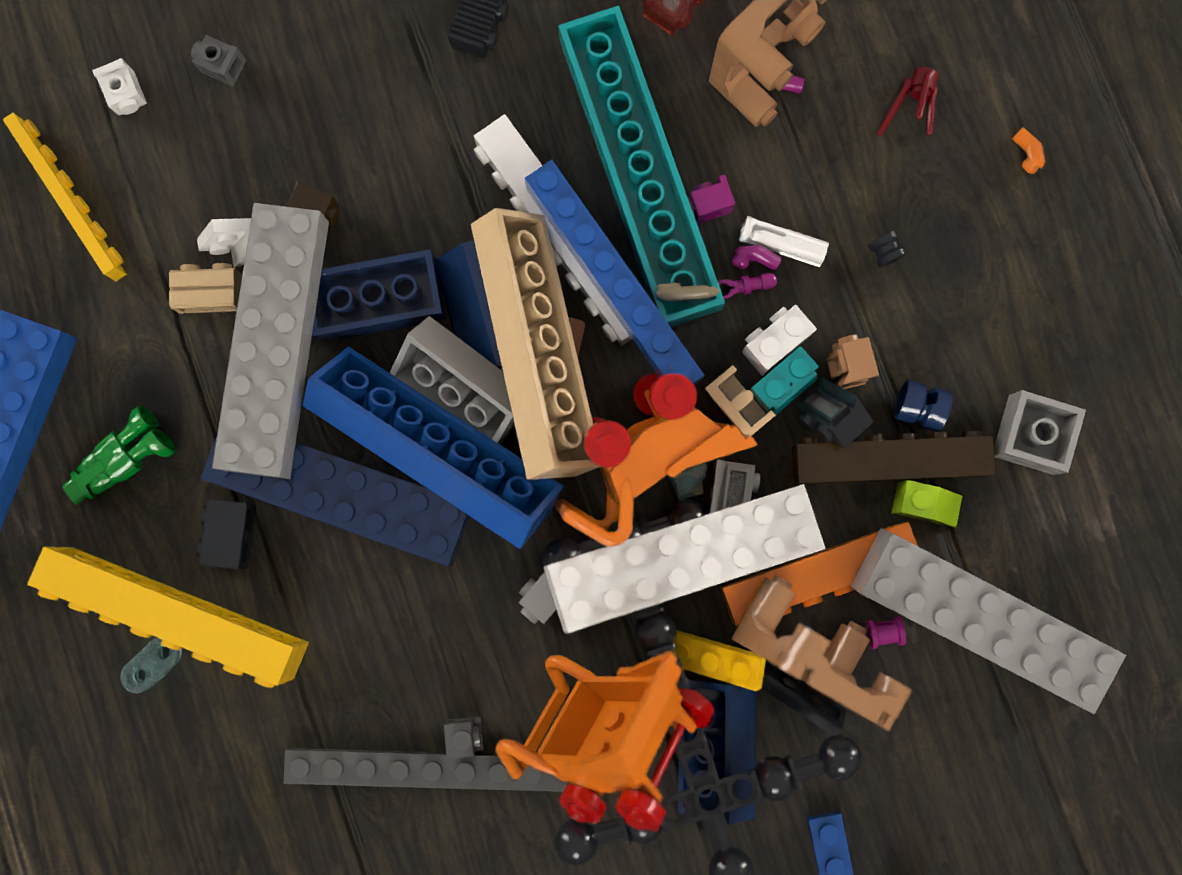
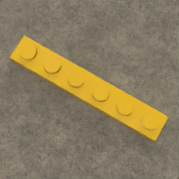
M14 112L3 118L4 123L102 273L114 281H118L127 275L121 266L124 263L122 257L114 247L109 248L104 240L107 234L96 221L92 222L87 213L90 212V208L79 195L75 196L71 190V187L74 186L73 182L63 170L59 171L54 164L57 161L56 156L47 145H42L37 137L41 134L37 127L29 119L24 121Z

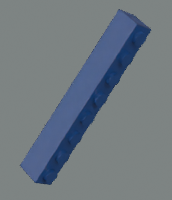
M550 160L525 177L527 191L657 376L675 373L687 377L693 385L700 382L704 376L703 372L553 160Z

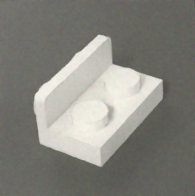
M251 218L212 219L197 238L199 251H210L212 255H222L229 253L231 250L234 267H241L245 262Z

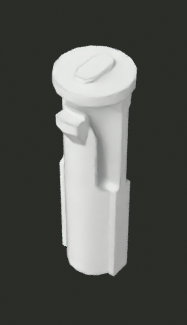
M750 216L746 217L740 229L739 241L762 245L771 251L820 267L829 246L828 242L784 229Z

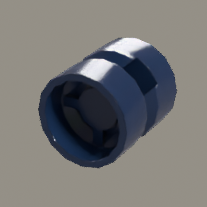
M906 379L897 396L893 416L895 419L911 424L919 421L921 427L940 432L949 417L953 403V394L935 387L928 391L925 384Z

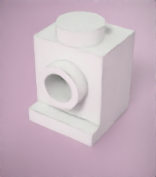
M122 58L92 70L99 82L108 106L118 116L134 113L140 106L147 104L134 71Z

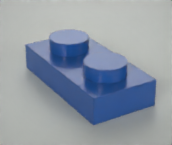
M836 811L807 817L818 875H853L842 814Z

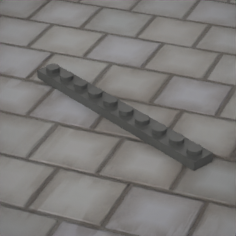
M287 748L285 750L283 784L563 792L566 785L572 784L561 781L555 775L534 769L529 765L519 779H513L497 754L475 753L471 757L447 759L446 752Z

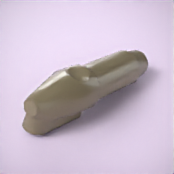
M679 283L657 285L656 296L667 301L701 299L716 296L719 293V289L708 287V285L682 287L679 286Z

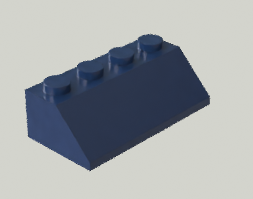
M474 240L468 241L436 259L440 279L456 336L503 371Z
M687 679L690 690L700 693L714 708L710 722L703 728L718 778L736 773L749 774L748 769L755 768L756 691L721 680ZM685 728L680 739L685 742L692 741L696 737V729L694 733H691ZM694 755L688 761V769L693 775L700 776L707 770V762L704 757ZM680 760L678 765V792L688 789ZM745 779L736 780L732 786L733 795L737 799H745L749 796L751 791L749 782ZM711 789L702 791L699 795L700 806L706 810L716 807L718 803L716 792ZM678 800V813L685 814V805ZM755 800L747 806L725 812L727 824L755 819Z

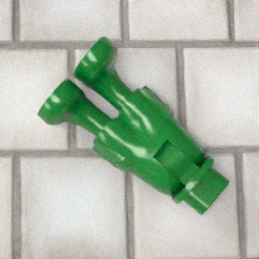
M143 405L134 408L130 413L129 421L120 433L114 431L109 433L98 442L93 452L82 459L77 470H73L70 473L71 478L62 485V488L74 504L79 505L86 498L93 499L118 482L128 480L129 477L143 467L142 459L148 455L156 454L160 457L168 458L177 451L176 445L171 438L164 432L155 429L159 426V422L149 409ZM145 434L142 437V439L133 448H131L130 442H132L138 436Z

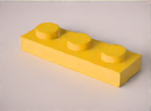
M676 630V650L674 652L678 654L683 669L753 691H758L762 688L766 659L748 650Z

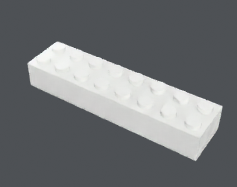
M803 484L626 540L618 546H607L545 566L544 570L564 633H570L826 548Z

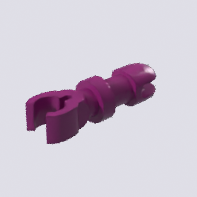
M766 273L753 278H749L746 275L741 276L740 280L736 281L724 279L717 282L719 285L723 283L727 287H732L723 296L726 299L736 293L742 292L743 295L751 294L752 290L774 288L777 284V278L772 273Z

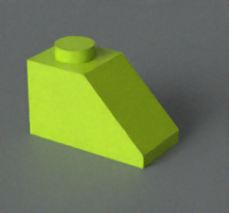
M910 480L897 483L891 514L955 528L957 526L962 496L937 486Z

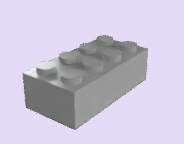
M430 316L407 334L390 374L490 439L501 444L515 427L503 371Z

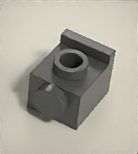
M205 35L203 41H196L191 51L192 63L201 73L231 87L234 86L247 61L238 47L230 46L208 35Z
M481 716L448 719L444 724L447 759L471 757L475 755L476 751L484 750Z

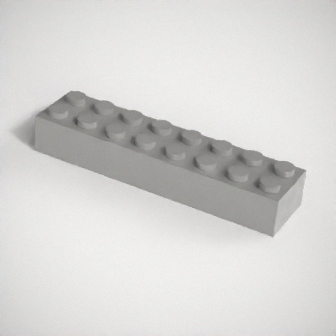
M254 203L213 469L290 479L329 225V221L321 211Z
M882 528L879 530L850 585L854 590L1093 714L1096 713L1126 657L1125 654Z

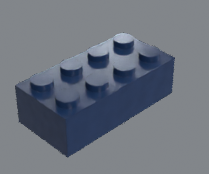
M431 249L322 269L312 336L322 343L416 326L429 316L437 322L447 320L437 261Z

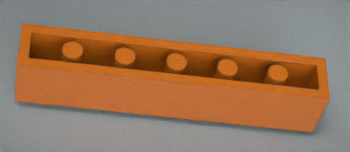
M902 522L884 528L918 546L909 522ZM879 530L720 587L732 623L736 626L740 624L766 577L772 580L774 575H777L792 584L790 591L795 593V596L784 615L791 613V606L803 602L804 607H808L822 602V595L834 592V595L838 596L853 591L854 589L850 585Z

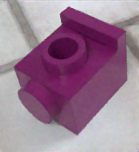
M725 175L719 176L717 184L712 185L711 182H705L694 187V191L690 192V196L687 197L697 224L730 214L735 206Z

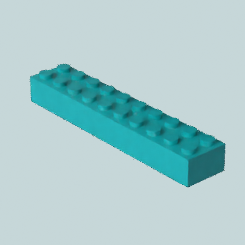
M619 5L558 25L559 41L649 298L670 327L721 311L725 301ZM679 283V286L682 287L708 285V287L719 289V293L716 296L701 299L667 301L656 296L657 285Z

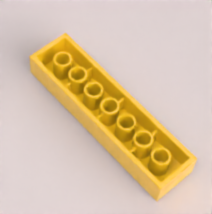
M43 547L27 584L39 589L37 594L50 600L61 598L69 601L68 607L84 613H88L91 610L100 614L99 619L112 625H119L120 622L131 627L130 632L145 638L153 635L162 639L161 644L167 648L181 650V647L192 651V657L207 663H211L212 660L224 664L223 669L235 675H242L243 672L255 677V683L268 688H273L274 685L278 686L295 678L309 644L308 641L74 547Z

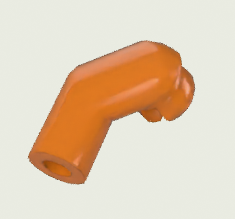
M1023 127L1012 140L1027 153L1028 157L1022 162V167L1029 174H1035L1039 168H1043L1046 162L1043 146L1040 141Z

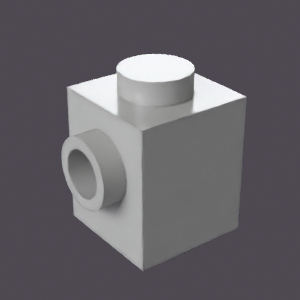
M544 572L537 581L531 578L520 590L519 593L523 596L519 601L523 606L520 612L534 624L538 620L544 624L556 610L546 573Z

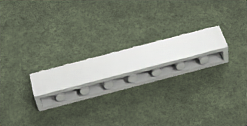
M504 114L474 135L477 147L473 150L483 165L489 163L495 172L492 173V177L501 190L505 188L509 190L513 196L510 201L516 211L544 215L527 191L525 177L539 169L542 164ZM545 216L556 265L562 264L568 272L565 275L568 283L575 291L580 289L587 299L583 302L589 312L594 317L597 314L605 323L602 329L612 342L617 340L623 346L631 340V337Z

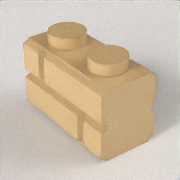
M215 263L212 265V269H200L198 265L185 264L180 266V270H170V309L179 314L237 311L242 274L235 268H232L231 264Z

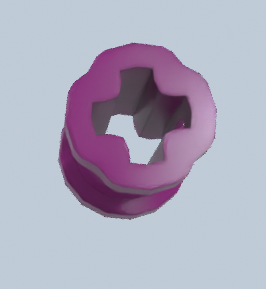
M900 616L894 617L891 621L874 623L873 620H868L865 627L868 630L866 635L871 639L868 643L870 649H877L879 645L897 643L898 646H904L906 644L905 627Z

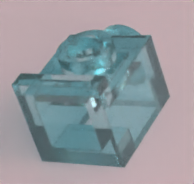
M705 462L688 467L675 477L669 476L679 501L703 494L702 480L706 479L705 471H707Z

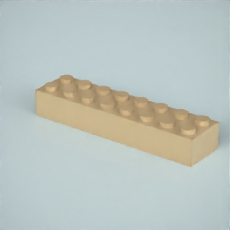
M495 208L473 222L471 228L526 478L531 480L575 477L601 466L592 462L584 449V438L589 428L593 426V421L545 215Z

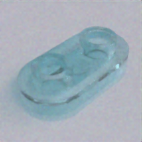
M154 638L123 667L120 675L123 687L131 693H141L151 689L180 661L182 648L181 650L169 648L170 655L168 658H165L162 655L164 647L161 644L162 639ZM140 669L146 674L144 681L138 678Z

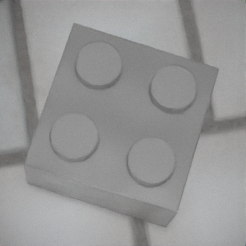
M1024 390L1009 395L994 446L995 457L1051 475L1069 473L1086 410Z

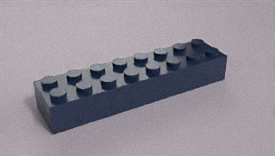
M216 436L200 479L434 562L453 566L470 516L428 488L299 443L295 444L290 479L213 469Z

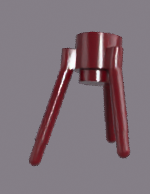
M918 67L914 70L912 78L905 79L901 92L877 132L879 136L884 134L908 92H911L910 96L913 99L919 101L916 113L917 119L922 118L926 100H928L927 135H932L935 101L938 92L936 84L939 74L937 71L928 67Z

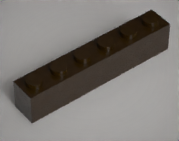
M981 431L961 432V437L949 438V432L929 433L928 439H917L916 433L898 434L897 440H885L884 435L865 436V441L851 442L845 448L835 442L820 443V438L812 437L801 438L800 444L792 446L794 485L973 478L996 475L993 436H982Z

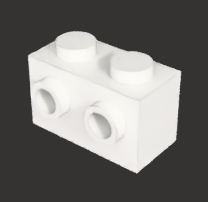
M794 305L790 310H787L785 307L781 308L769 319L773 323L764 331L760 327L757 328L745 339L748 344L742 353L761 376L817 330L797 305Z

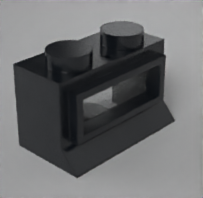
M822 376L820 377L818 388L811 392L796 407L801 414L798 419L810 432L816 430L827 443L833 441L843 448L849 445L873 423L857 396Z

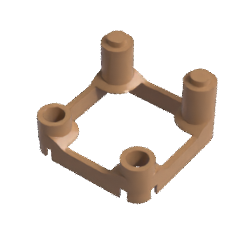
M754 0L727 26L718 40L709 83L755 127L760 124L765 127L775 118L778 113L775 110L778 103L749 76V73L768 91L774 88L780 91L793 77V74L790 72L793 64L775 47L781 42L796 39L801 45L806 46L817 36L826 21L817 14L816 0H802L804 4L800 0H793L783 12L791 22L785 26L776 18L765 29L766 20L787 0ZM817 0V1H818L820 4H823V3H825L827 0Z
M774 575L771 580L766 577L731 639L889 731L912 690L881 672L872 688L861 689L857 686L852 672L871 640L865 636L868 630L852 621L849 622L848 626L841 623L830 642L814 631L798 624L792 636L787 635L777 639L774 631L795 593L790 591L792 584L783 578Z

